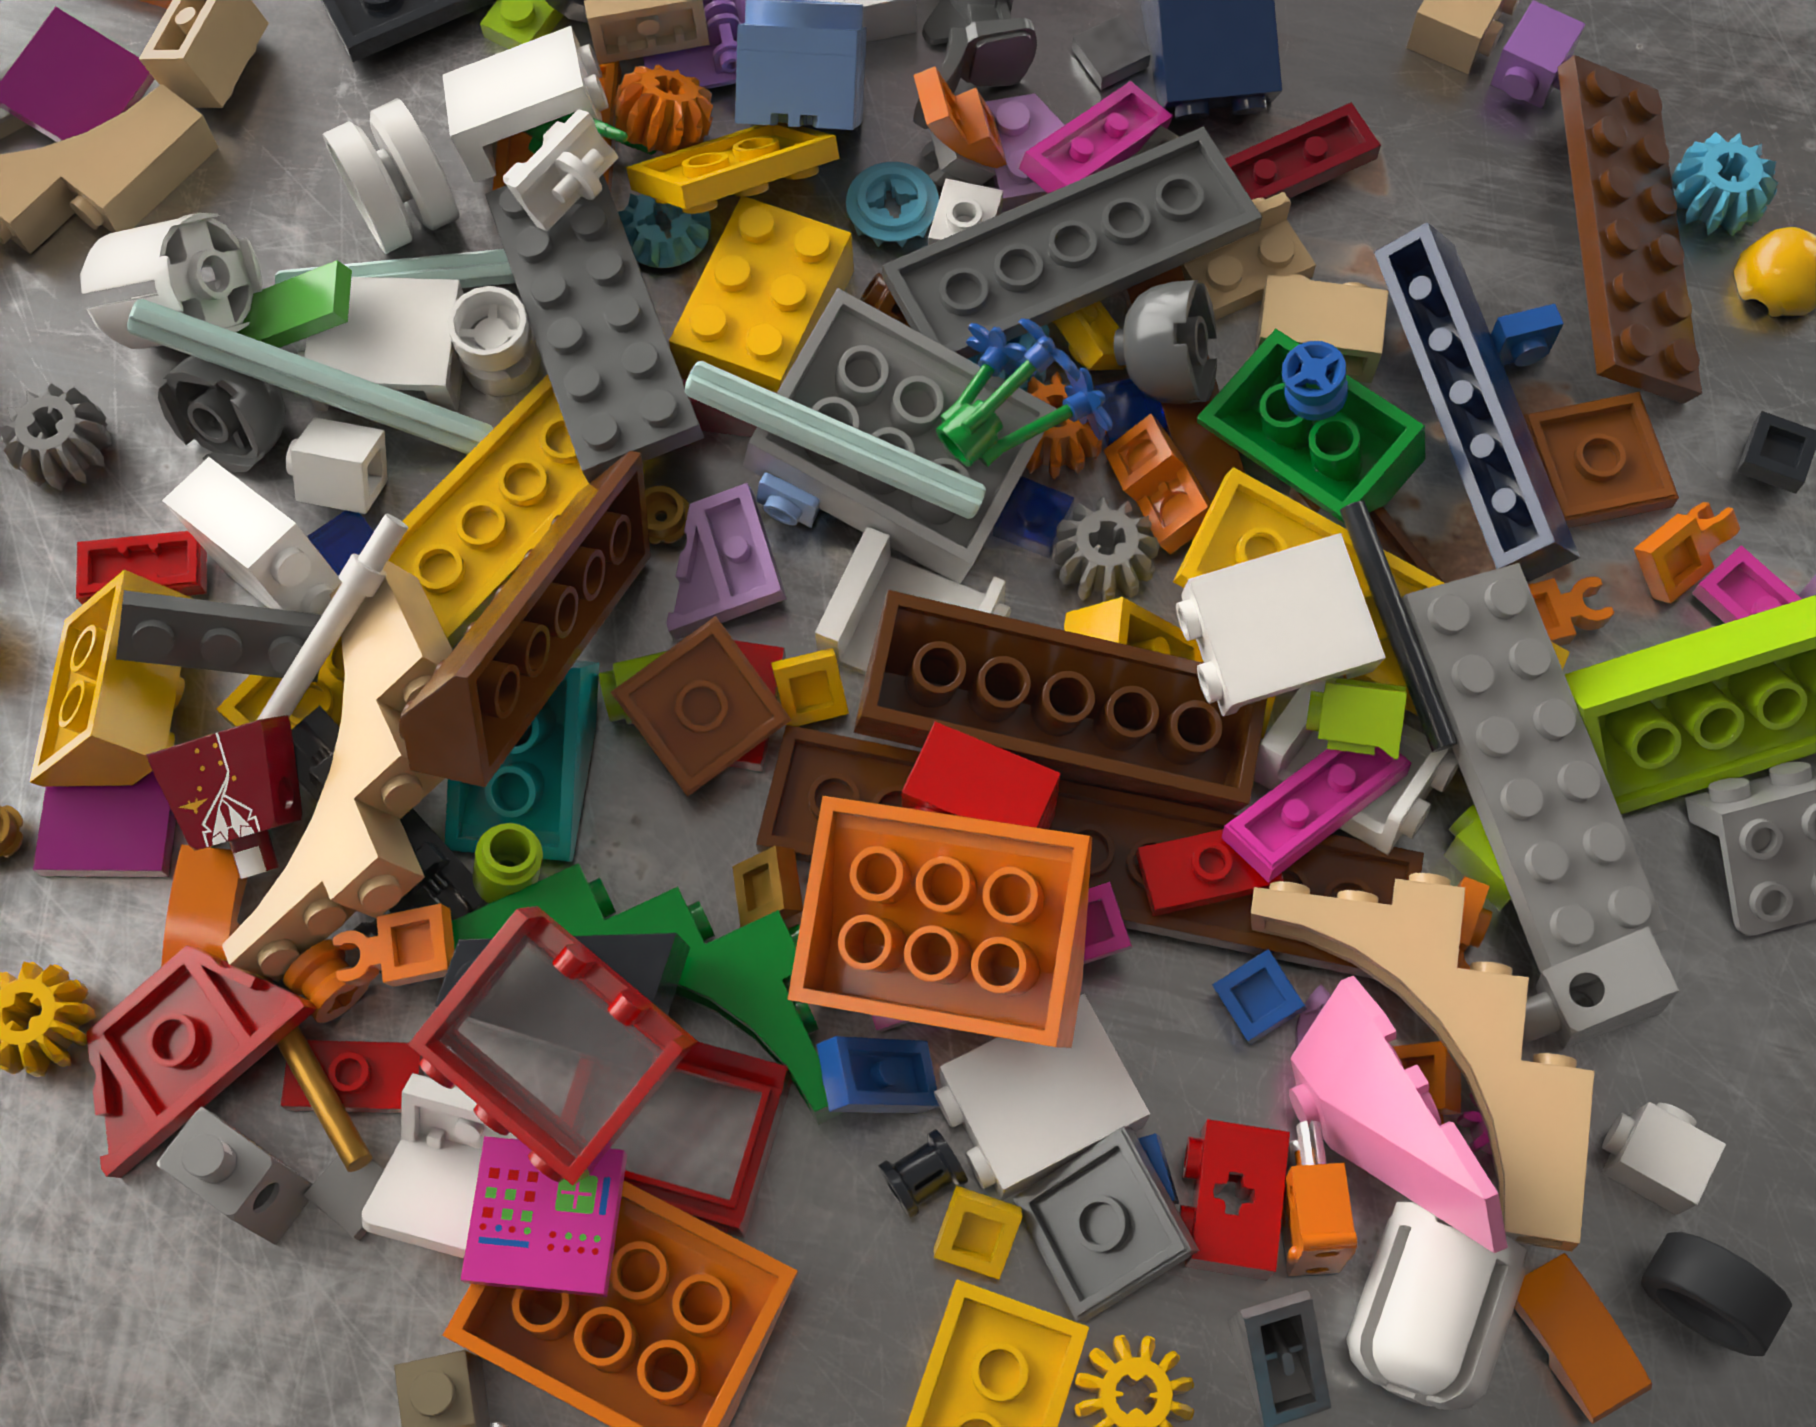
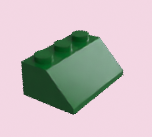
M1275 328L1198 415V424L1343 523L1344 520L1340 509L1351 503L1365 501L1368 512L1386 505L1426 459L1425 425L1347 374L1348 398L1342 409L1334 416L1323 420H1307L1298 417L1289 409L1285 399L1282 364L1287 354L1300 344ZM1306 383V388L1320 389L1317 384Z

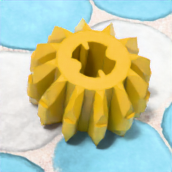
M23 961L18 978H15L8 972H0V1069L14 1075L16 1073L19 1074L25 1068L26 1072L34 1077H45L51 1060L61 1067L71 1066V1055L67 1049L72 1043L78 1046L87 1045V1036L79 1030V1026L97 1018L94 1009L82 1003L89 992L87 987L79 980H69V972L61 966L50 964L43 971V968L35 962Z
M1118 1335L1113 1339L1116 1364L1113 1363L1105 1352L1098 1348H1094L1088 1355L1092 1366L1103 1378L1088 1373L1077 1374L1074 1382L1075 1386L1081 1390L1095 1393L1096 1399L1085 1400L1076 1404L1074 1407L1075 1415L1077 1417H1088L1099 1413L1102 1421L1094 1427H1173L1166 1419L1167 1416L1179 1421H1190L1193 1418V1408L1187 1404L1173 1401V1395L1184 1394L1194 1388L1193 1379L1191 1377H1181L1172 1381L1169 1380L1166 1373L1173 1369L1180 1360V1356L1176 1351L1167 1353L1158 1365L1151 1361L1155 1349V1338L1145 1336L1139 1345L1137 1357H1132L1125 1335ZM1123 1380L1130 1387L1136 1385L1139 1381L1146 1384L1151 1392L1144 1398V1402L1151 1403V1409L1147 1415L1138 1408L1131 1410L1128 1414L1120 1409L1116 1401L1124 1393L1116 1391L1118 1382Z

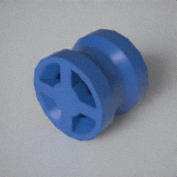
M1308 341L1297 345L1287 354L1282 364V379L1285 385V399L1289 409L1298 417L1307 420H1323L1334 416L1343 408L1348 398L1346 362L1342 353L1332 344L1323 341ZM1306 383L1317 384L1320 389L1306 388Z

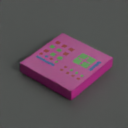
M484 1136L461 1281L465 1284L607 1297L627 1161L626 1151L610 1148L594 1167L592 1173L572 1186L565 1179L562 1182L553 1181L535 1168L528 1159V1154L531 1150L519 1139Z

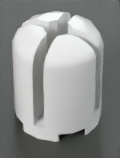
M194 213L174 220L110 233L100 238L89 251L80 273L82 294L151 280L155 281L157 292L91 307L87 311L99 330L115 342L130 349L164 346L130 334L127 331L129 315L137 299H145L230 331L238 332L250 323H243L251 309L253 293L262 292L260 264L250 241L247 238L237 239L226 225L213 218L220 216L214 213ZM212 267L215 280L204 282L201 268Z
M1397 1202L1392 1216L1387 1220L1346 1338L1350 1359L1364 1377L1406 1400L1444 1410L1471 1408L1487 1392L1525 1276L1524 1259L1527 1249L1506 1236L1508 1248L1493 1253L1448 1223L1437 1219V1216L1415 1202Z

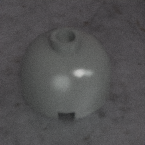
M1198 280L1176 281L1148 289L1136 298L1128 310L1124 329H1117L1114 335V353L1118 365H1126L1131 381L1145 396L1161 403L1189 404L1193 402L1209 401L1214 390L1217 358L1207 360L1208 339H1217L1216 323L1208 289L1204 283H1197Z
M194 356L183 360L163 378L167 379V382L158 390V400L163 415L176 436L185 445H188L195 439L202 447L212 452L206 454L202 458L203 460L210 457L231 473L247 472L273 448L281 437L286 408L278 386Z

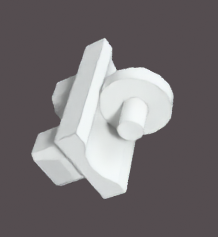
M580 109L566 123L557 121L543 135L542 147L527 162H517L503 176L504 183L537 228L548 231L581 196L588 200H593L602 191V185L599 181L600 176L619 158L614 149L599 134L590 113Z

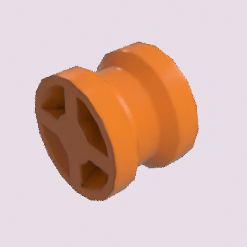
M333 939L321 941L302 953L290 965L283 978L284 985L290 992L303 995L305 999L314 1004L317 1010L311 1016L317 1023H326L344 1014L361 999L370 984L369 982L361 986H353L336 980L337 971L353 967H350L345 961V950L333 946Z

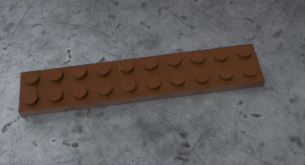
M786 725L756 841L757 851L763 852L773 846L794 848L796 860L811 863L822 796L902 808V790L920 751ZM1060 780L1055 816L1049 830L1092 837L1089 888L1107 882L1111 883L1126 928L1260 955L1269 949L1275 959L1374 979L1354 964L1305 942L1252 930L1251 907L1253 895L1157 916L1152 915L1136 855L1138 848L1221 830L1238 815ZM1331 834L1282 872L1284 882H1293L1310 888L1311 895L1337 898V894L1340 891L1355 890L1374 894L1379 898L1378 903L1391 905L1395 879L1409 880V875L1421 873L1424 853L1393 847L1389 855L1362 840Z

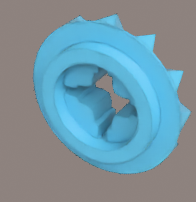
M903 162L875 164L862 171L852 181L846 196L847 218H850L854 224L858 236L865 234L871 237L878 247L886 241L897 242L903 248L910 238L915 236L924 238L927 228L933 222L938 206V191L932 179L924 171L913 165ZM886 191H891L892 198H895L897 204L901 205L899 218H893V216H890L888 209L884 208L885 199H887Z
M630 193L628 205L623 211H618L636 260L650 267L670 268L690 261L703 250L711 232L709 211L687 214L680 207L669 203H656L655 198L644 194L638 196ZM659 211L666 213L669 220H672L671 238L666 239L664 231L661 232L660 227L655 225V216Z

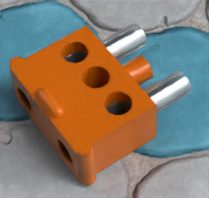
M1311 1120L1308 1127V1121L1300 1122L1296 1126L1298 1140L1289 1143L1290 1170L1285 1179L1281 1218L1286 1271L1288 1277L1340 1273L1357 1249V1235L1354 1230L1345 1163H1326L1321 1123Z

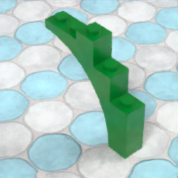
M577 863L452 921L454 948H456L459 939L494 938L516 909L534 906L541 908L573 936L677 933L691 948L675 995L716 1013L755 1041L775 1063L787 1066L794 1086L818 1125L843 1114L842 1112H829L819 1056L809 1037V1034L819 1030L808 1003L787 1000L800 926L796 924L787 929L779 910L705 944L704 941L715 937L709 920L699 900L687 906L678 886L605 920V918L616 913L607 890L600 877L588 882L580 864Z

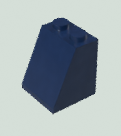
M1140 0L1148 51L1151 54L1150 62L1157 103L1169 113L1175 112L1176 120L1185 121L1205 118L1210 115V109L1232 107V114L1234 115L1260 113L1267 110L1266 103H1272L1282 92L1274 0Z

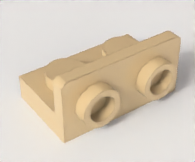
M703 0L584 1L589 29L599 65L710 45Z
M1285 192L1268 199L1256 198L1252 200L1262 215L1259 231L1181 265L1185 281L1198 280L1197 283H1204L1207 287L1213 305L1215 321L1261 301L1268 275L1285 276L1297 274L1309 279L1313 277L1316 264L1287 220L1291 201Z

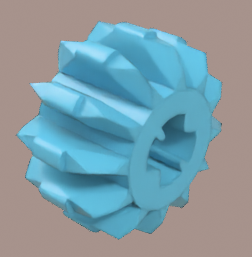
M1715 132L1710 138L1706 139L1705 143L1695 141L1686 150L1681 163H1678L1671 178L1672 187L1675 189L1674 196L1677 207L1688 209L1686 212V224L1696 220L1704 222L1707 235L1717 230L1718 226L1721 225L1733 236L1738 230L1742 229L1744 224L1753 226L1755 222L1762 218L1767 210L1766 205L1771 203L1777 192L1776 187L1779 183L1773 178L1776 161L1760 158L1762 155V144L1749 148L1742 144L1740 133L1731 138L1729 142H1726L1721 135Z

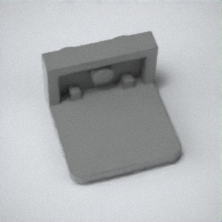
M1789 762L1779 764L1770 768L1769 776L1750 781L1744 778L1718 780L1709 784L1708 792L1685 798L1689 822L1720 837L1733 923L1739 932L1747 936H1755L1816 919V770L1811 768L1809 763Z

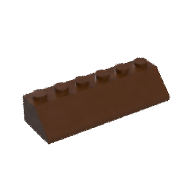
M634 451L626 453L579 491L561 515L555 516L550 529L534 549L528 550L519 568L506 584L498 588L493 601L477 621H473L468 626L464 637L447 659L442 660L437 665L432 678L417 697L405 705L399 721V733L401 738L405 740L411 771L486 787L651 557L642 453Z
M888 590L865 675L853 733L923 748L936 721L1060 772V780L1235 814L1250 804L1267 698L1244 705L1236 713L1223 717L1218 702L1208 703L1201 689L1197 665L1203 662Z

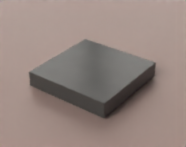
M1121 1127L1013 1197L1016 1206L1021 1207L1022 1218L1076 1322L1090 1320L1200 1251L1136 1134L1130 1127Z

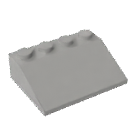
M837 288L777 394L982 483L986 487V491L977 514L973 518L967 519L759 427L756 428L748 442L743 467L761 477L764 472L770 473L812 494L820 500L818 508L863 533L866 527H870L890 535L891 548L945 578L961 584L973 566L1044 432L1004 452L989 467H986L980 459L970 467L962 464L941 442L936 433V428L943 423L940 416L958 400L979 371L980 366ZM991 376L973 403L978 399L984 402L1006 380L999 376ZM1018 388L995 411L1003 424V429L997 433L998 440L1051 413L1057 408Z

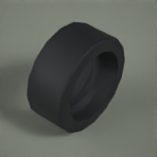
M1670 1232L1666 1234L1641 1279V1286L1647 1295L1669 1315L1708 1340L1747 1356H1765L1792 1307L1786 1292L1773 1279L1753 1264L1716 1243L1685 1232Z

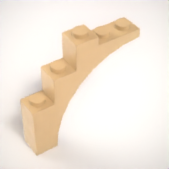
M161 84L127 111L86 133L42 148L0 154V243L5 244L11 239L31 254L74 213L93 229L103 225L110 232L114 233L134 228L219 148L204 116Z
M387 561L383 568L387 575L373 597L365 596L341 635L345 670L342 719L331 769L313 817L288 865L259 906L222 944L229 965L262 977H270L277 982L284 977L290 965L302 953L328 938L355 912L358 911L374 918L382 916L425 877L400 819L445 778L410 770L405 740L401 738L399 733V721L405 705L417 697L432 678L437 665L442 660H446L453 650L418 578ZM341 584L330 594L331 600Z
M1414 873L1409 875V880L1395 879L1391 905L1378 903L1379 898L1376 895L1363 891L1344 890L1338 892L1337 898L1311 895L1310 888L1293 882H1272L1269 889L1254 887L1251 907L1252 930L1302 941L1354 964L1395 992L1436 1033L1466 1078L1486 1125L1499 1184V1199L1505 1235L1520 1244L1572 1252L1580 1244L1594 1070L1576 1068V1059L1559 1054L1538 1053L1533 1055V1062L1521 1060L1529 977L1512 975L1513 969L1511 967L1495 962H1473L1470 964V970L1457 968L1465 887L1450 886V879L1441 875Z

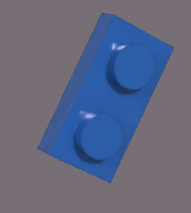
M835 1036L817 1044L822 1081L829 1112L924 1113L939 1107L934 1095L937 1085L927 1041Z

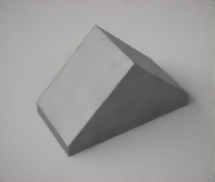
M1308 1290L1239 1310L1228 1320L1260 1420L1264 1427L1276 1426L1331 1408L1314 1303Z

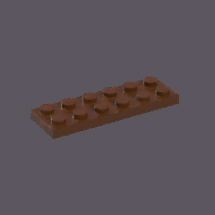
M1573 55L1557 68L1596 372L1598 376L1685 404L1703 394L1699 372L1700 358L1695 345L1691 317L1692 304L1688 297L1684 269V251L1680 242L1676 215L1677 202L1673 194L1669 167L1670 153L1666 145L1661 112L1663 106L1659 91L1648 84L1641 83L1607 67Z

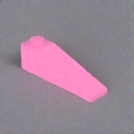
M1354 975L1341 980L1290 1057L1296 1086L1289 1089V1098L1299 1121H1308V1127L1311 1120L1321 1123L1323 1139L1330 1149L1491 1252L1497 1253L1508 1248L1499 1194L1456 1125L1450 1121L1441 1125L1438 1110L1428 1092L1429 1082L1419 1066L1415 1065L1404 1070L1396 1051L1389 1043L1396 1039V1030L1384 1011Z

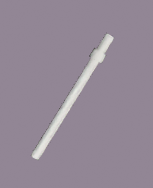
M385 514L361 554L351 555L338 576L342 581L341 586L257 720L284 715L291 716L365 596L373 597L385 579L387 573L383 568L408 529L404 522L390 514Z

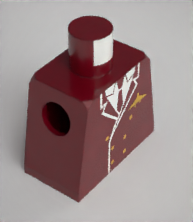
M288 715L259 719L146 754L149 765L188 845L194 851L229 842L240 879L279 868L268 830L299 821L303 814L292 729Z

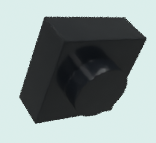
M1761 411L1753 423L1737 473L1796 494L1805 483L1816 450V430Z

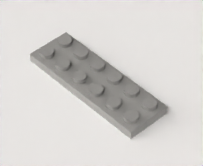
M1516 563L1405 594L1402 597L1403 603L1457 741V744L1452 746L1540 973L1552 966L1646 927H1649L1653 936L1667 931L1653 892L1520 564Z

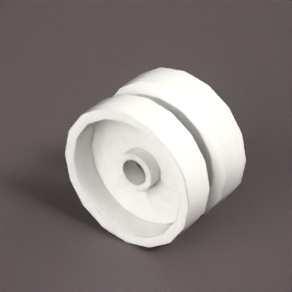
M398 98L371 110L370 126L380 148L378 151L374 149L364 131L350 121L322 134L332 160L374 239L385 254L412 242L413 226L403 204L405 202H408L420 223L433 231L459 219V211L435 151L425 134L418 127L409 110Z

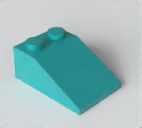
M576 660L486 787L448 779L445 844L451 851L475 853L479 839L487 830L499 824L514 823L526 827L536 835L542 846L543 859L573 860L596 729L600 662Z

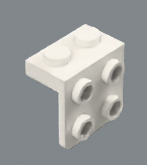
M412 1073L402 1091L401 1140L362 1210L363 1228L373 1234L464 1258L484 1136L508 1139L517 1138L510 1132L504 1136L486 1126L473 1111L477 1103L457 1086L453 1089H448L429 1077Z

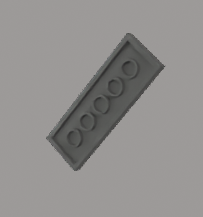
M1202 127L882 265L884 282L912 329L969 359L981 353L966 344V341L973 336L968 329L971 323H977L985 327L989 332L993 327H1000L1005 333L1007 341H1010L1028 333L1018 322L1020 319H1029L1040 327L1259 231L1262 215L1205 128Z
M604 174L599 178L602 191L593 200H588L581 196L548 231L537 228L507 186L485 194L577 459L588 483H591L629 451L642 453V462H645L705 438L690 398L685 393L684 382Z

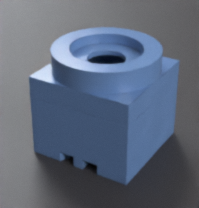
M745 0V23L738 24L735 123L778 125V122L788 123L790 127L813 125L815 128L854 130L863 122L867 27H862L863 4L816 0Z

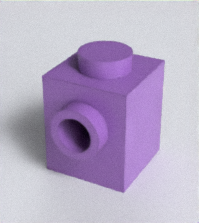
M1533 0L1503 48L1490 85L1505 91L1515 99L1524 100L1542 109L1553 89L1560 90L1557 67L1573 56L1585 23Z

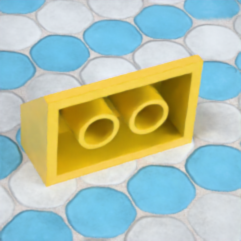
M123 570L64 620L30 783L42 787L133 785L152 771L146 754L174 746L175 735L173 732H170L173 710L179 704L185 688V681L180 677L181 667L117 660L118 637L124 590L183 598L191 597Z

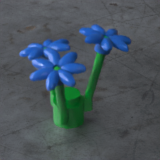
M1020 319L1018 321L1037 341L1028 351L1025 346L1018 343L1006 345L1007 338L1000 327H993L989 332L985 327L977 323H971L968 326L973 336L966 341V344L972 349L983 353V356L978 361L980 369L958 400L940 416L943 423L936 428V433L944 446L957 460L967 467L972 466L978 459L986 467H989L1004 452L1068 419L1073 422L1079 420L1082 425L1089 421L1098 440L1104 438L1105 430L1112 429V419L1102 407L1106 401V396L1100 390L1093 391L1092 378L1088 369H1078L1064 351L1055 348L1053 339L1047 337L1043 329L1029 319ZM1053 361H1056L1065 370L1071 384L1064 388L1068 398L1063 400V406L998 440L997 433L1003 429V424L995 411L1029 377H1034L1036 370L1042 373ZM1004 369L1010 377L984 402L978 399L973 403L991 376L998 377Z

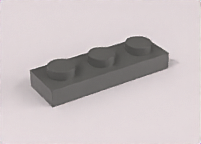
M124 590L116 659L283 678L322 615ZM319 671L312 682L318 681Z

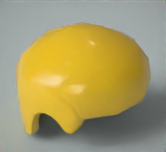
M1797 227L1776 229L1768 232L1740 253L1733 272L1738 293L1743 300L1756 299L1768 307L1771 317L1781 315L1805 316L1816 308V236Z

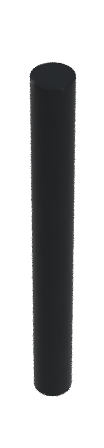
M1365 501L1351 503L1340 509V513L1432 753L1445 750L1457 744L1453 730Z

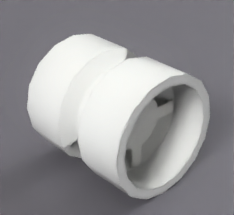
M493 286L475 288L462 295L451 307L447 322L449 335L459 355L465 375L472 386L486 395L497 397L513 395L528 387L537 376L541 362L527 313L521 301L508 290Z

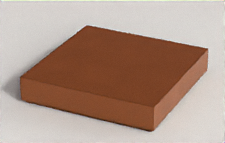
M1640 391L1523 415L1568 528L1672 508L1679 499Z
M716 616L611 691L616 701L687 797L791 721L789 715Z

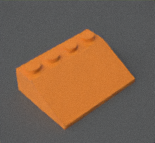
M822 796L787 1000L1045 1046L1072 1048L1083 980L1092 837Z
M624 1181L607 1297L471 1284L442 1336L610 1427H729L799 1272Z

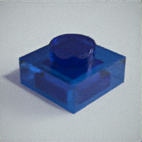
M1020 476L993 527V536L1049 558L1053 551V546L1058 541L1056 537L1057 527L1062 520H1068L1074 507L1075 497Z

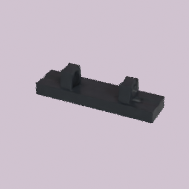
M320 705L292 729L298 781L317 802L331 769L340 729ZM413 808L407 812L400 821L425 877L403 897L414 909L441 903L450 908L452 921L488 904L476 892L473 885V874Z

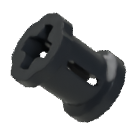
M937 1129L927 1134V1143L894 1164L885 1160L878 1165L892 1194L910 1219L919 1214L918 1205L951 1184L961 1187L968 1182L960 1162Z

